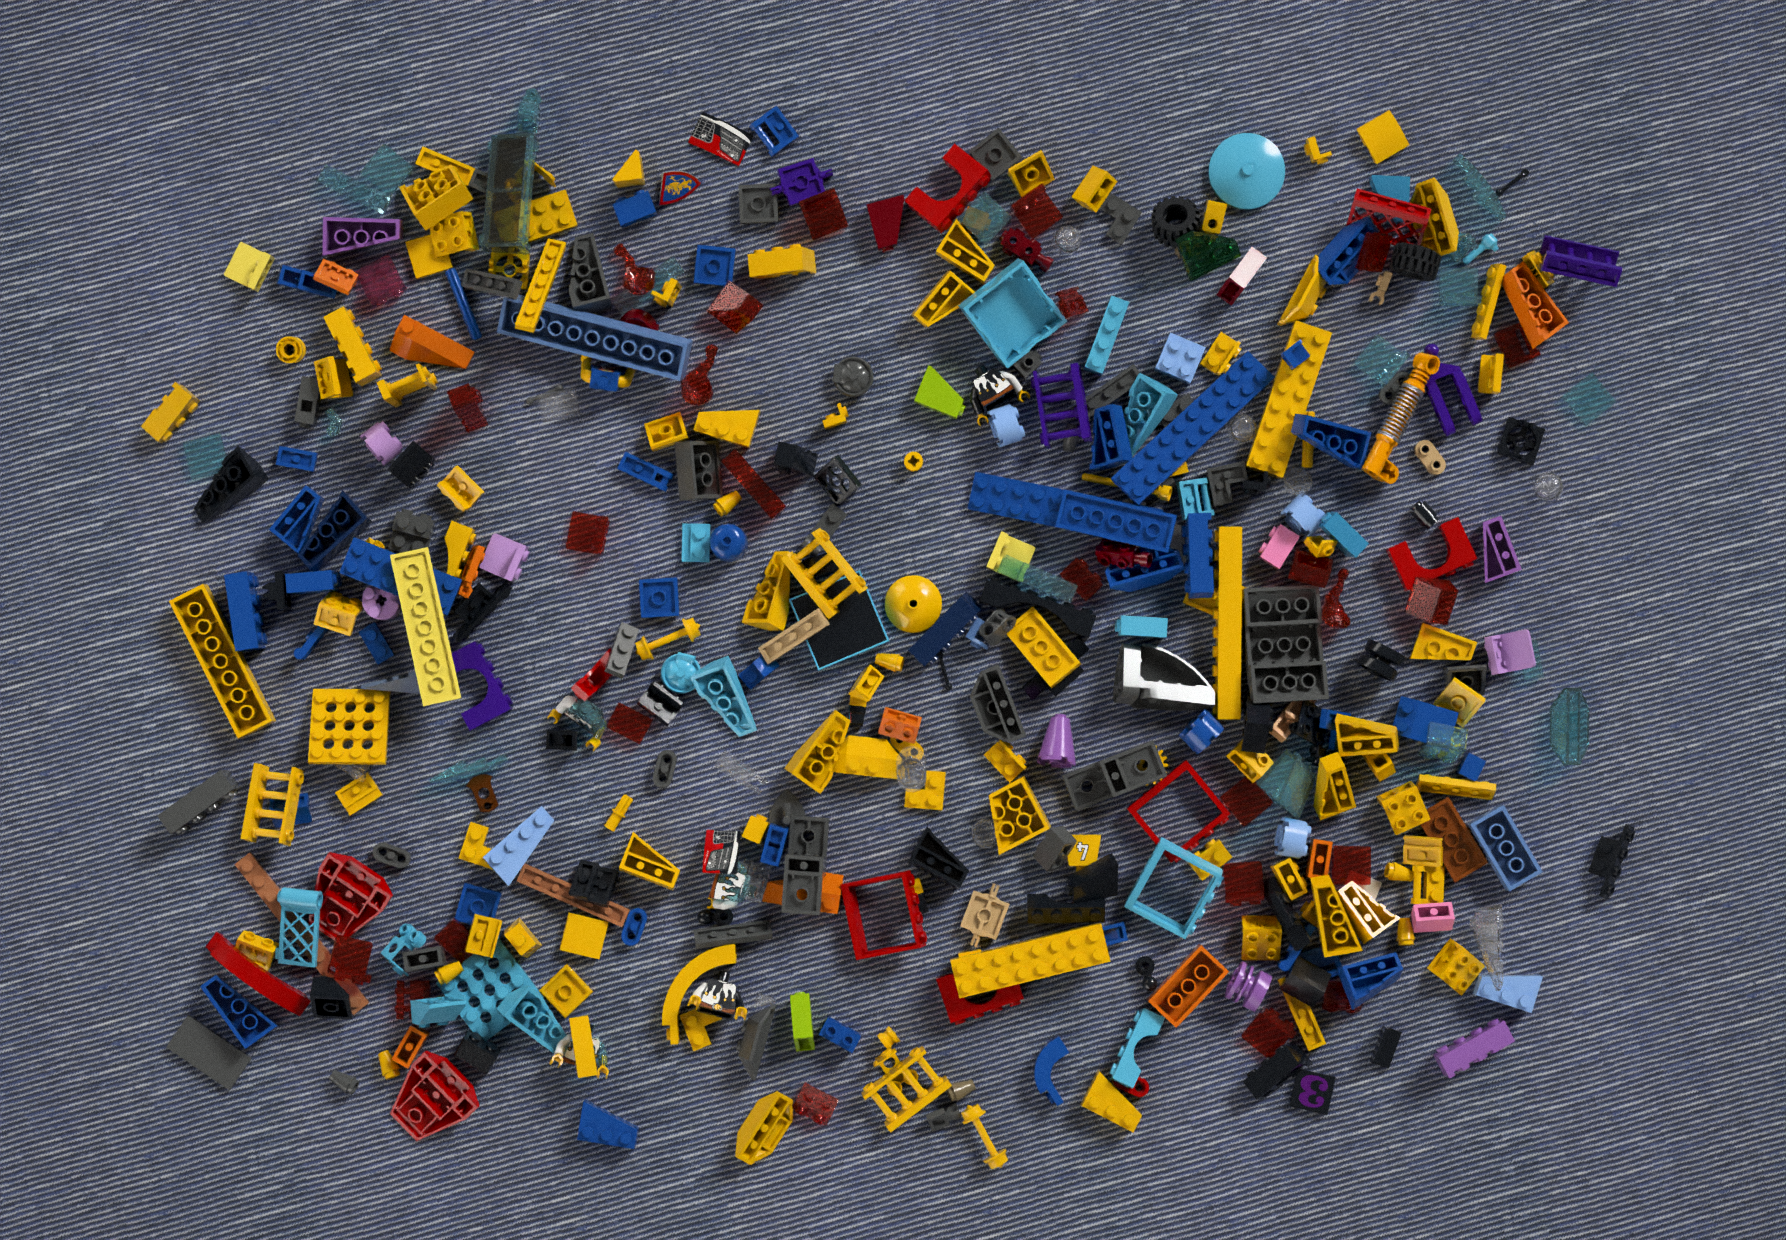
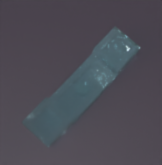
M325 164L317 179V182L383 215L393 199Z
M672 256L659 265L656 270L628 290L626 289L611 301L623 316L628 311L635 309L653 297L651 295L652 290L656 292L661 291L666 281L669 282L670 278H678L685 271L675 257Z

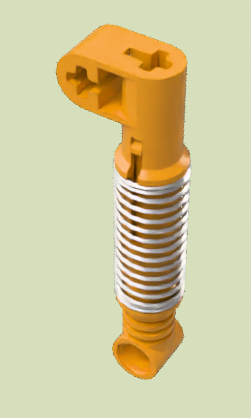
M1422 352L1415 355L1413 359L1414 369L1409 375L1410 378L1403 381L1399 389L1401 392H1397L1399 396H1395L1397 400H1393V407H1390L1391 411H1387L1389 415H1386L1385 422L1382 423L1383 426H1380L1381 430H1378L1376 441L1361 468L1373 479L1388 484H1393L1398 479L1399 470L1388 458L1393 448L1398 446L1403 436L1402 433L1405 432L1404 429H1407L1408 422L1411 421L1410 418L1415 413L1414 410H1417L1416 407L1419 406L1418 403L1421 402L1420 399H1422L1425 393L1424 388L1429 377L1439 370L1440 360L1437 356Z

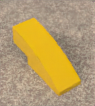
M588 1015L569 1018L577 1077L598 1075Z

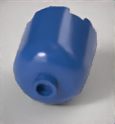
M722 524L715 528L711 534V551L721 561H737L747 551V535L737 525Z

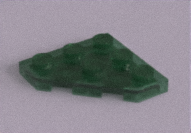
M1191 231L1175 239L1187 278L1190 282L1241 256L1238 244L1234 238Z

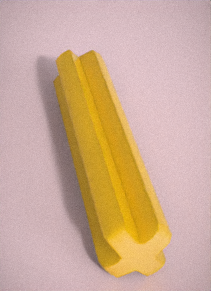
M1306 411L1305 415L1315 417V412ZM1302 440L1301 466L1312 468L1314 446Z

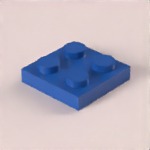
M697 245L693 283L732 287L736 249Z
M677 577L639 580L641 618L680 616Z
M465 882L454 920L472 925L474 913L496 918L502 893Z

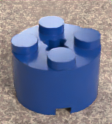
M1203 709L1197 715L1198 718L1190 720L1186 724V728L1178 734L1196 754H1199L1208 747L1211 741L1217 738L1224 730V727L1206 709Z

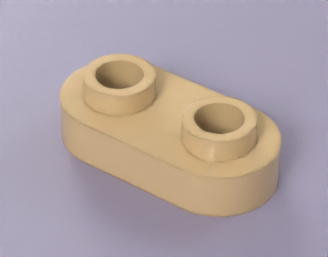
M1422 440L1415 445V455L1430 474L1438 475L1445 470V460L1430 441ZM1423 446H1426L1428 448L1427 453H1424L1422 451ZM1435 461L1439 463V468H1434L1433 463Z

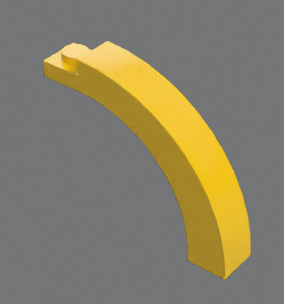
M736 944L716 946L699 954L675 977L666 995L662 1012V1026L670 1025V1028L666 1029L667 1040H670L671 1044L680 1043L679 1010L687 989L704 972L724 964L737 963Z

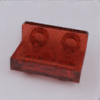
M1076 557L1059 575L1086 602L1103 586L1101 583L1103 579L1096 572L1092 574L1087 569L1089 565L1082 558L1079 560Z
M804 1083L792 1108L797 1114L807 1116L817 1124L827 1125L839 1099Z

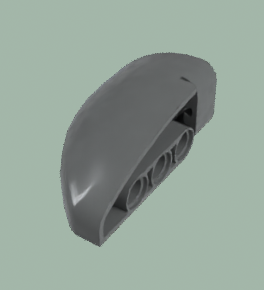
M1143 643L1141 646L1121 644L1114 678V703L1129 704L1132 708L1178 711L1208 710L1215 706L1214 689L1197 669L1181 657L1150 644Z

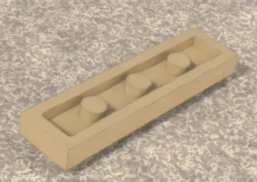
M818 608L758 649L766 663L771 664L830 624L821 609Z

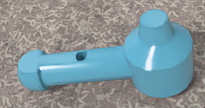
M1492 233L1486 234L1482 238L1481 243L1462 259L1463 263L1469 264L1485 249L1497 251L1499 249L1497 246L1498 240Z

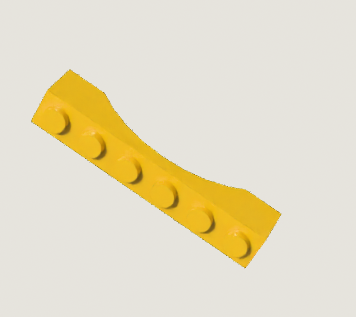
M451 521L445 536L449 558L446 574L460 579L462 574L461 565L463 562L466 563L469 552L467 550L470 544L473 545L476 534H474V529Z

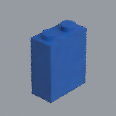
M333 570L285 574L286 592L292 595L339 591V587L342 586L341 575H338V572Z

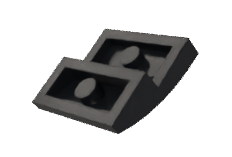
M580 860L568 894L579 900L608 908L619 872L618 870L600 867L599 863Z

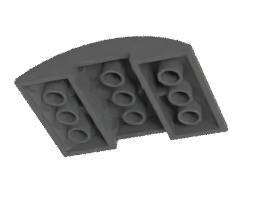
M1319 584L1243 589V648L1247 680L1253 704L1329 699L1326 661L1323 658L1320 624L1322 623Z

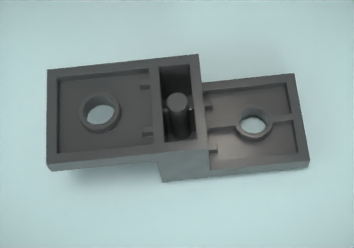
M1151 740L1064 774L1062 778L1075 810L1079 811L1164 778L1167 774L1154 741ZM1141 759L1145 760L1148 765L1144 771H1140L1137 768V762ZM1084 781L1092 783L1091 791L1084 792L1081 785Z
M791 815L788 854H785L781 913L821 914L823 876L826 875L830 818ZM811 830L814 833L812 841L804 839L805 831ZM799 889L807 891L808 895L805 900H800L797 897Z

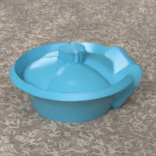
M678 652L666 659L661 668V679L668 690L684 694L695 689L690 676L701 669L696 656Z

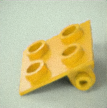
M1533 250L1522 257V260L1529 269L1534 266L1530 270L1531 272L1535 269L1538 271L1534 276L1540 275L1536 279L1543 288L1554 283L1553 278L1555 277L1553 273L1541 271L1543 257L1539 252L1536 253Z

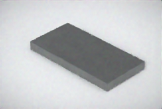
M190 1015L186 1017L166 1047L228 1090L232 1089L252 1059L251 1056Z

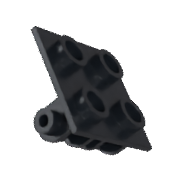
M1303 701L1298 722L1290 723V732L1295 733L1298 737L1312 745L1323 747L1327 729L1319 728L1322 709L1310 701Z

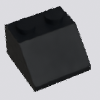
M412 441L388 467V470L406 486H416L422 479L420 476L424 471L428 472L434 466L433 462L436 459L418 443Z
M327 976L313 977L310 993L313 1016L316 1018L352 1019L353 1014L349 994L334 978Z

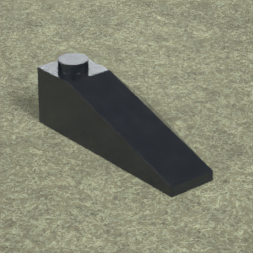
M239 446L224 458L221 463L223 466L218 474L215 473L213 476V482L209 489L204 491L194 507L203 524L255 492L269 479L261 465Z

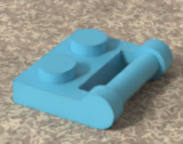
M1208 477L1176 482L1182 520H1186L1188 513H1211V516L1215 515L1210 501ZM1197 485H1200L1204 511H1202Z

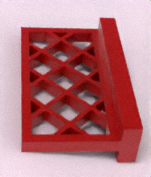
M1357 188L1346 226L1366 216H1370L1374 221L1373 224L1381 231L1378 232L1375 240L1396 245L1397 243H1409L1406 238L1414 236L1417 240L1416 245H1421L1431 208ZM1355 207L1364 208L1366 212L1359 215ZM1374 213H1382L1385 217L1377 219ZM1392 218H1401L1404 222L1396 225ZM1388 220L1392 227L1384 229L1381 223ZM1415 222L1423 225L1415 230L1411 223ZM1407 225L1411 232L1403 235L1399 228ZM1396 231L1399 237L1391 238L1388 233Z

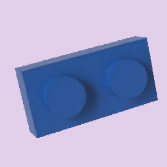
M279 446L276 465L315 472L318 453Z
M376 622L359 631L360 636L378 665L395 656Z

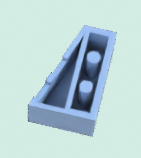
M1478 975L1472 994L1532 1013L1543 976Z

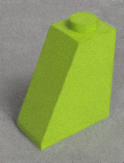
M928 365L914 403L957 419L958 415L962 417L966 407L963 405L964 400L932 366Z
M796 992L794 995H790L793 1039L796 1052L815 1050L810 995L805 992Z

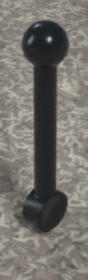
M1523 169L1521 174L1502 189H1497L1496 195L1502 196L1503 192L1522 177H1527L1529 171Z
M939 652L937 655L939 656L938 659L946 683L945 689L949 691L952 689V684L949 683L945 669L944 654Z

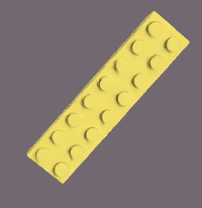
M426 547L390 555L423 707L461 699L429 549Z

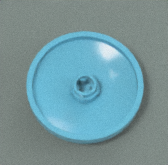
M1253 133L1236 134L1224 140L1215 149L1209 162V182L1216 196L1228 206L1240 210L1257 209L1268 204L1279 193L1285 179L1284 160L1278 148L1267 138Z

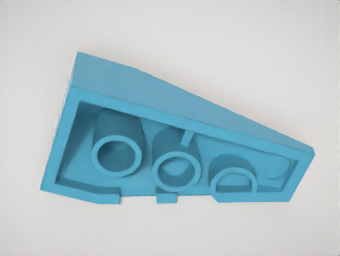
M1142 373L1138 374L1129 390L1128 396H1130L1128 407H1125L1124 411L1132 457L1168 413L1178 396L1177 393L1166 385Z
M729 656L710 662L690 676L698 694L709 702L711 708L724 718L725 723L739 737L757 731L738 675Z

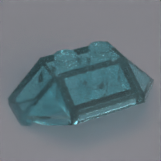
M1563 688L1550 706V747L1563 765H1580L1581 759L1584 757L1589 746V707L1581 688Z

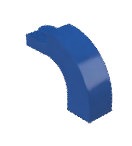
M1059 1035L1049 1040L1041 1048L1034 1064V1079L1040 1094L1047 1090V1098L1051 1104L1055 1102L1057 1106L1064 1103L1051 1081V1070L1060 1058L1069 1053Z

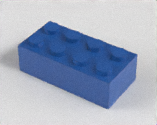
M248 571L224 575L235 651L247 652L265 649L267 635L263 633L262 629L265 621L259 609V606H262L261 596L257 595L256 587H259L258 577Z

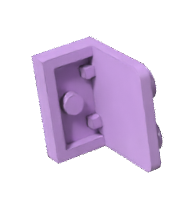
M495 533L490 539L480 568L514 582L521 575L522 569L520 567L529 556V547Z
M1525 629L1484 637V647L1488 654V666L1492 675L1535 667L1536 661L1529 630Z

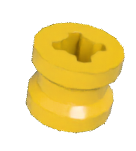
M910 452L904 458V465L907 470L916 472L921 469L923 458L917 452Z
M890 1026L886 1028L885 1032L877 1035L887 1049H891L894 1043L900 1042L899 1037Z

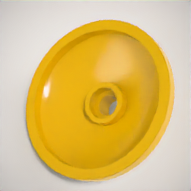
M911 575L898 579L891 585L885 597L887 617L895 627L909 633H918L929 629L938 620L942 609V599L939 590L930 580L921 576ZM911 600H915L917 602L916 607L910 606Z

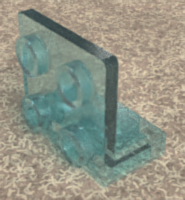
M985 191L959 217V221L985 245L1012 220V217Z
M1477 268L1439 269V306L1478 307L1481 304V296H1478Z
M1377 334L1354 364L1384 387L1408 359L1410 354L1405 350L1400 352L1382 336Z
M1430 722L1428 724L1427 741L1419 750L1418 755L1430 760L1435 758L1441 759L1445 763L1456 762L1466 751L1468 729Z

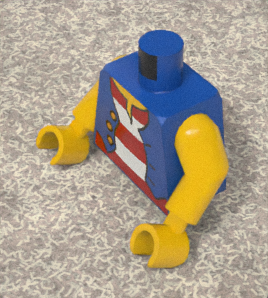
M581 355L580 375L583 381L589 383V388L617 392L631 385L636 369L629 367L622 369L591 364V357Z

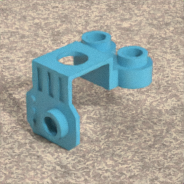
M405 923L399 928L401 937L398 938L395 935L381 952L388 962L394 966L392 969L400 976L403 973L406 976H409V974L392 959L404 946L412 951L414 948H420L426 942V936L421 931H417L411 924ZM397 944L396 950L389 953L390 947Z

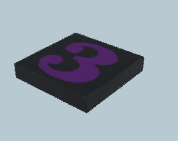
M1299 1069L1296 1072L1298 1075L1295 1076L1289 1106L1328 1115L1336 1077Z

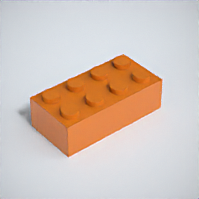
M1198 944L1146 1000L1177 1028L1229 971L1201 944Z

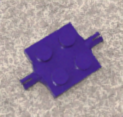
M814 158L777 170L780 185L770 188V192H772V196L783 192L789 206L824 196L826 191L823 186V179L833 176L832 169L820 172Z

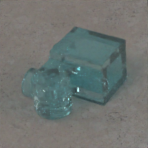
M534 88L527 89L520 102L517 115L518 131L537 133L540 122L539 103H542L540 92H537Z

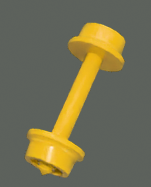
M683 618L682 622L685 627L651 643H648L646 638L642 636V639L635 643L637 648L636 654L640 655L642 660H653L654 657L651 650L685 635H688L691 642H694V639L701 635L699 631L700 624L696 623L694 618L687 620Z
M979 1104L967 1105V1108L961 1112L964 1119L963 1124L972 1121L990 1154L989 1157L983 1160L984 1163H987L991 1169L1002 1168L1003 1164L1008 1161L1006 1156L1007 1150L1006 1148L1000 1151L995 1149L979 1119L986 1111L982 1110Z

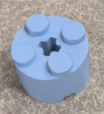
M1007 404L987 411V414L991 415L988 420L994 438H999L1000 441L997 443L999 448L1021 441L1022 437L1025 436L1023 426H1020L1017 421L1020 417L1016 407Z
M1298 495L1281 511V516L1285 514L1284 521L1298 535L1303 533L1305 535L1303 538L1306 539V537L1312 536L1320 528L1319 524L1322 522L1321 518L1325 513L1312 504L1313 501L1309 496L1304 495L1302 497Z
M1282 817L1280 820L1283 821V824H1278L1275 834L1274 846H1278V851L1274 850L1275 854L1295 859L1306 856L1308 850L1306 840L1307 837H1310L1311 826H1307L1306 821Z

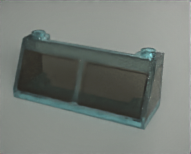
M535 133L491 135V141H488L487 151L490 152L483 234L479 235V246H481L484 252L530 255L531 245L528 244V238H530L529 223L535 159H537L535 152H539L540 144Z

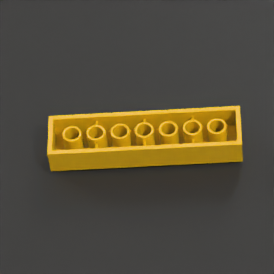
M1297 320L1293 323L1284 351L1301 339L1302 345L1310 354V357L1293 370L1281 358L1245 463L1246 468L1260 473L1268 471L1269 476L1277 479L1283 478L1297 438L1296 435L1291 433L1295 414L1305 415L1332 332Z
M201 584L170 600L169 603L237 738L242 739L276 722L242 652L235 651L233 634L209 586Z
M1101 923L950 959L959 998L1111 962Z

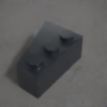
M778 441L774 466L781 474L790 475V472L814 476L818 454L812 453L810 450L805 451V448L798 445Z
M1248 684L1244 698V729L1242 730L1244 738L1241 751L1264 754L1268 733L1273 731V720H1270L1273 718V708H1270L1273 703L1253 704Z
M928 827L925 828L907 862L957 890L961 887L969 872L963 863L948 850L944 843Z
M1299 1045L1280 1046L1275 1050L1276 1054L1274 1056L1264 1059L1261 1062V1067L1257 1070H1251L1246 1075L1247 1078L1243 1082L1256 1100L1265 1099L1283 1086L1282 1083L1288 1078L1297 1076L1296 1072L1301 1067L1312 1065V1062Z

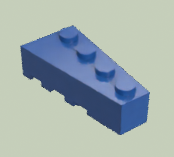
M1295 414L1291 433L1346 466L1362 470L1372 432L1303 414Z

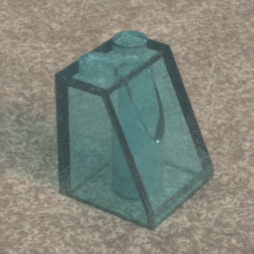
M1286 749L1256 784L1276 804L1298 820L1317 776L1311 771L1313 767L1306 761L1302 762L1304 759L1296 751L1292 754Z

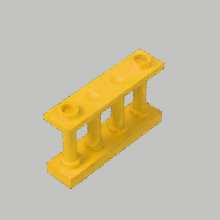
M418 363L416 364L418 372L394 383H388L384 379L376 383L383 399L396 408L403 405L401 402L403 396L426 386L436 390L438 380L434 373H430L427 370L426 366L423 367Z
M819 528L811 533L815 537L812 542L797 554L793 553V551L787 553L781 560L825 616L830 619L840 612L838 604L856 590L861 594L868 588L865 580L856 574L829 540L828 533ZM821 545L827 554L809 569L805 568L801 563L802 559ZM833 560L839 569L823 583H817L813 578L814 574ZM845 575L851 585L834 599H830L826 594V589Z
M254 763L240 839L256 843L258 836L279 838L278 843L291 846V841L294 838L293 830L301 784L304 781L303 770L292 767L291 774L269 772L268 766ZM268 779L289 781L287 793L266 791ZM264 799L286 800L284 812L263 810ZM262 817L282 819L281 831L260 829V819Z
M923 1046L911 1050L907 1058L874 1083H868L861 1092L865 1100L871 1096L885 1114L886 1121L884 1123L890 1133L952 1086L946 1076L938 1077L923 1056L927 1052ZM916 1061L932 1080V1086L928 1089H923L908 1070V1067ZM900 1073L903 1074L917 1092V1097L912 1101L906 1099L892 1080ZM884 1085H887L902 1105V1109L896 1113L891 1111L877 1093Z

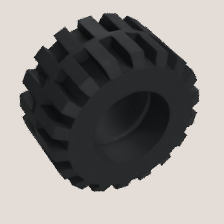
M1171 196V199L1164 198L1163 202L1159 201L1157 203V207L1154 206L1151 215L1152 230L1155 239H1158V243H1164L1165 247L1172 246L1173 249H1176L1177 246L1183 248L1185 244L1190 245L1192 240L1195 241L1197 239V235L1200 233L1199 209L1196 208L1194 202L1191 203V200L1188 198L1185 200L1183 196H1179V198ZM1172 220L1184 221L1183 223L1178 225H1172L1168 223Z
M1397 243L1389 268L1408 278L1433 281L1436 279L1442 256L1420 245Z

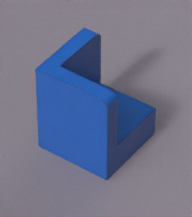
M1301 339L1281 354V357L1291 370L1310 357V354L1303 347Z
M1466 752L1456 773L1477 781L1486 761Z

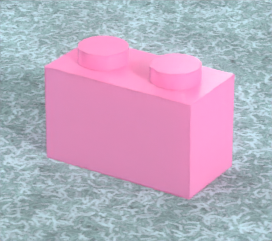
M1281 524L1278 527L1274 526L1268 535L1271 537L1267 544L1264 542L1258 550L1261 553L1258 558L1277 570L1281 568L1300 537Z
M1452 902L1413 905L1411 921L1414 933L1449 931L1453 928L1455 917Z

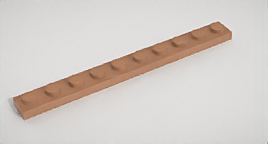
M249 852L234 865L279 922H281V905L277 901L278 892L281 890L254 855ZM287 911L286 918L292 924L297 919V916L293 912ZM300 920L293 925L299 934L306 929ZM291 929L287 930L291 937L295 939L296 935ZM309 931L302 935L308 945L313 941V936ZM299 939L295 941L302 950L305 948ZM318 939L316 968L322 976L334 978L349 994L352 1014L355 1015L370 1002L322 941ZM306 950L304 953L312 962V955Z

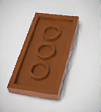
M1448 796L1426 809L1430 820L1420 824L1427 837L1443 838V865L1453 882L1459 881L1488 863Z

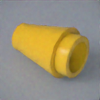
M735 490L716 499L713 507L722 517L723 515H728L742 498Z
M877 653L875 664L895 673L897 671L901 672L904 665V657L900 656V654Z
M1388 862L1385 866L1384 877H1387L1388 880L1412 882L1414 871L1396 862Z
M1400 918L1396 938L1398 946L1414 945L1415 936L1410 918Z
M457 961L437 968L438 970L434 973L442 986L445 983L447 985L464 969L461 963Z
M389 1050L379 1053L382 1076H385L386 1080L399 1076L400 1067L395 1061L391 1060L392 1055Z

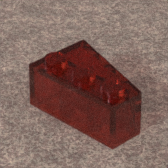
M468 383L447 391L453 410L459 419L462 418L461 423L465 426L467 433L489 425L481 405L483 397L478 389Z

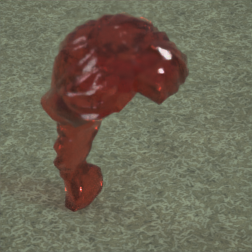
M623 243L616 245L614 253L619 257H623L625 261L623 287L637 296L650 292L654 288L656 272L652 267L638 268L633 256L629 254Z
M708 345L705 349L707 359L700 363L693 371H689L684 379H682L681 395L691 405L701 406L712 400L713 390L707 375L714 364L715 355L718 350L716 345Z
M1345 568L1339 570L1337 574L1338 582L1329 591V594L1325 595V603L1322 609L1323 621L1334 629L1347 628L1351 622L1350 617L1344 612V608L1339 602L1344 581L1349 575L1348 569Z

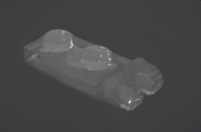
M724 750L714 765L758 795L762 791L749 783L751 779L755 777L762 784L766 785L768 783L766 779L756 773L757 771L726 750Z

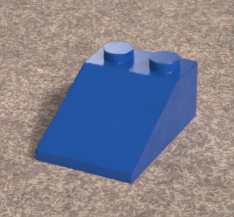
M1401 696L1393 726L1397 727L1398 736L1449 750L1459 712Z

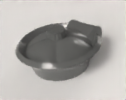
M848 357L834 365L832 382L846 396H861L872 386L873 370L864 359Z

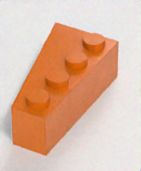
M1524 261L1504 275L1502 286L1532 349L1569 323Z

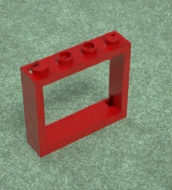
M1184 760L1126 809L1154 844L1157 845L1160 839L1137 813V810L1187 770L1221 811L1220 815L1181 846V848L1185 850L1189 848L1191 851L1199 845V839L1203 836L1206 839L1214 832L1213 828L1216 825L1222 826L1229 820L1227 816L1230 815V812L1189 762ZM1166 850L1163 852V855L1169 862L1175 861L1177 863L1182 859Z
M911 870L840 884L856 960L926 946L927 935L922 927L923 916L919 912V897L915 893V878L911 874ZM902 878L915 942L868 951L855 887Z

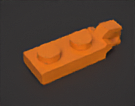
M480 545L472 546L460 577L462 583L457 595L469 598L472 593V581H475L478 576L477 568L479 563L481 564L484 560L485 553L483 552L485 547Z

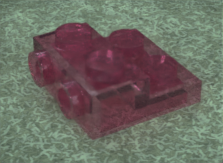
M389 254L355 271V273L359 274L358 279L373 306H381L387 302L386 299L392 296L394 298L404 293L403 290L407 289Z

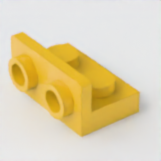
M670 278V281H666L662 288L663 295L652 290L651 295L658 305L665 308L667 305L672 307L682 286L677 280Z
M1220 332L1200 365L1217 376H1220L1221 373H1226L1231 366L1228 363L1232 357L1236 358L1241 351L1239 347L1241 342L1235 341L1223 332Z
M1504 354L1481 355L1478 393L1495 395L1500 393Z
M999 740L984 756L1010 783L1027 768L1024 765L1026 760L1020 754L1016 756L1011 751L1014 747L1010 743Z
M1211 839L1204 845L1206 848L1202 852L1196 851L1193 853L1219 868L1232 858L1220 839L1216 841ZM1188 862L1202 881L1211 875Z
M244 930L238 937L235 947L257 965L268 971L279 943Z

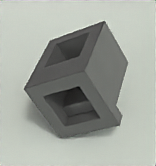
M1030 350L1012 366L1025 380L1042 365L1040 361L1042 356L1036 350L1033 352ZM1031 359L1033 364L1028 366L1025 361Z

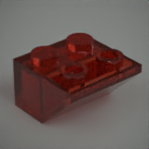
M835 188L799 201L800 209L813 240L849 227Z
M1294 548L1288 578L1325 588L1331 574L1333 559L1330 557L1316 558L1309 551Z
M1415 577L1404 611L1428 623L1447 625L1459 591L1450 580Z

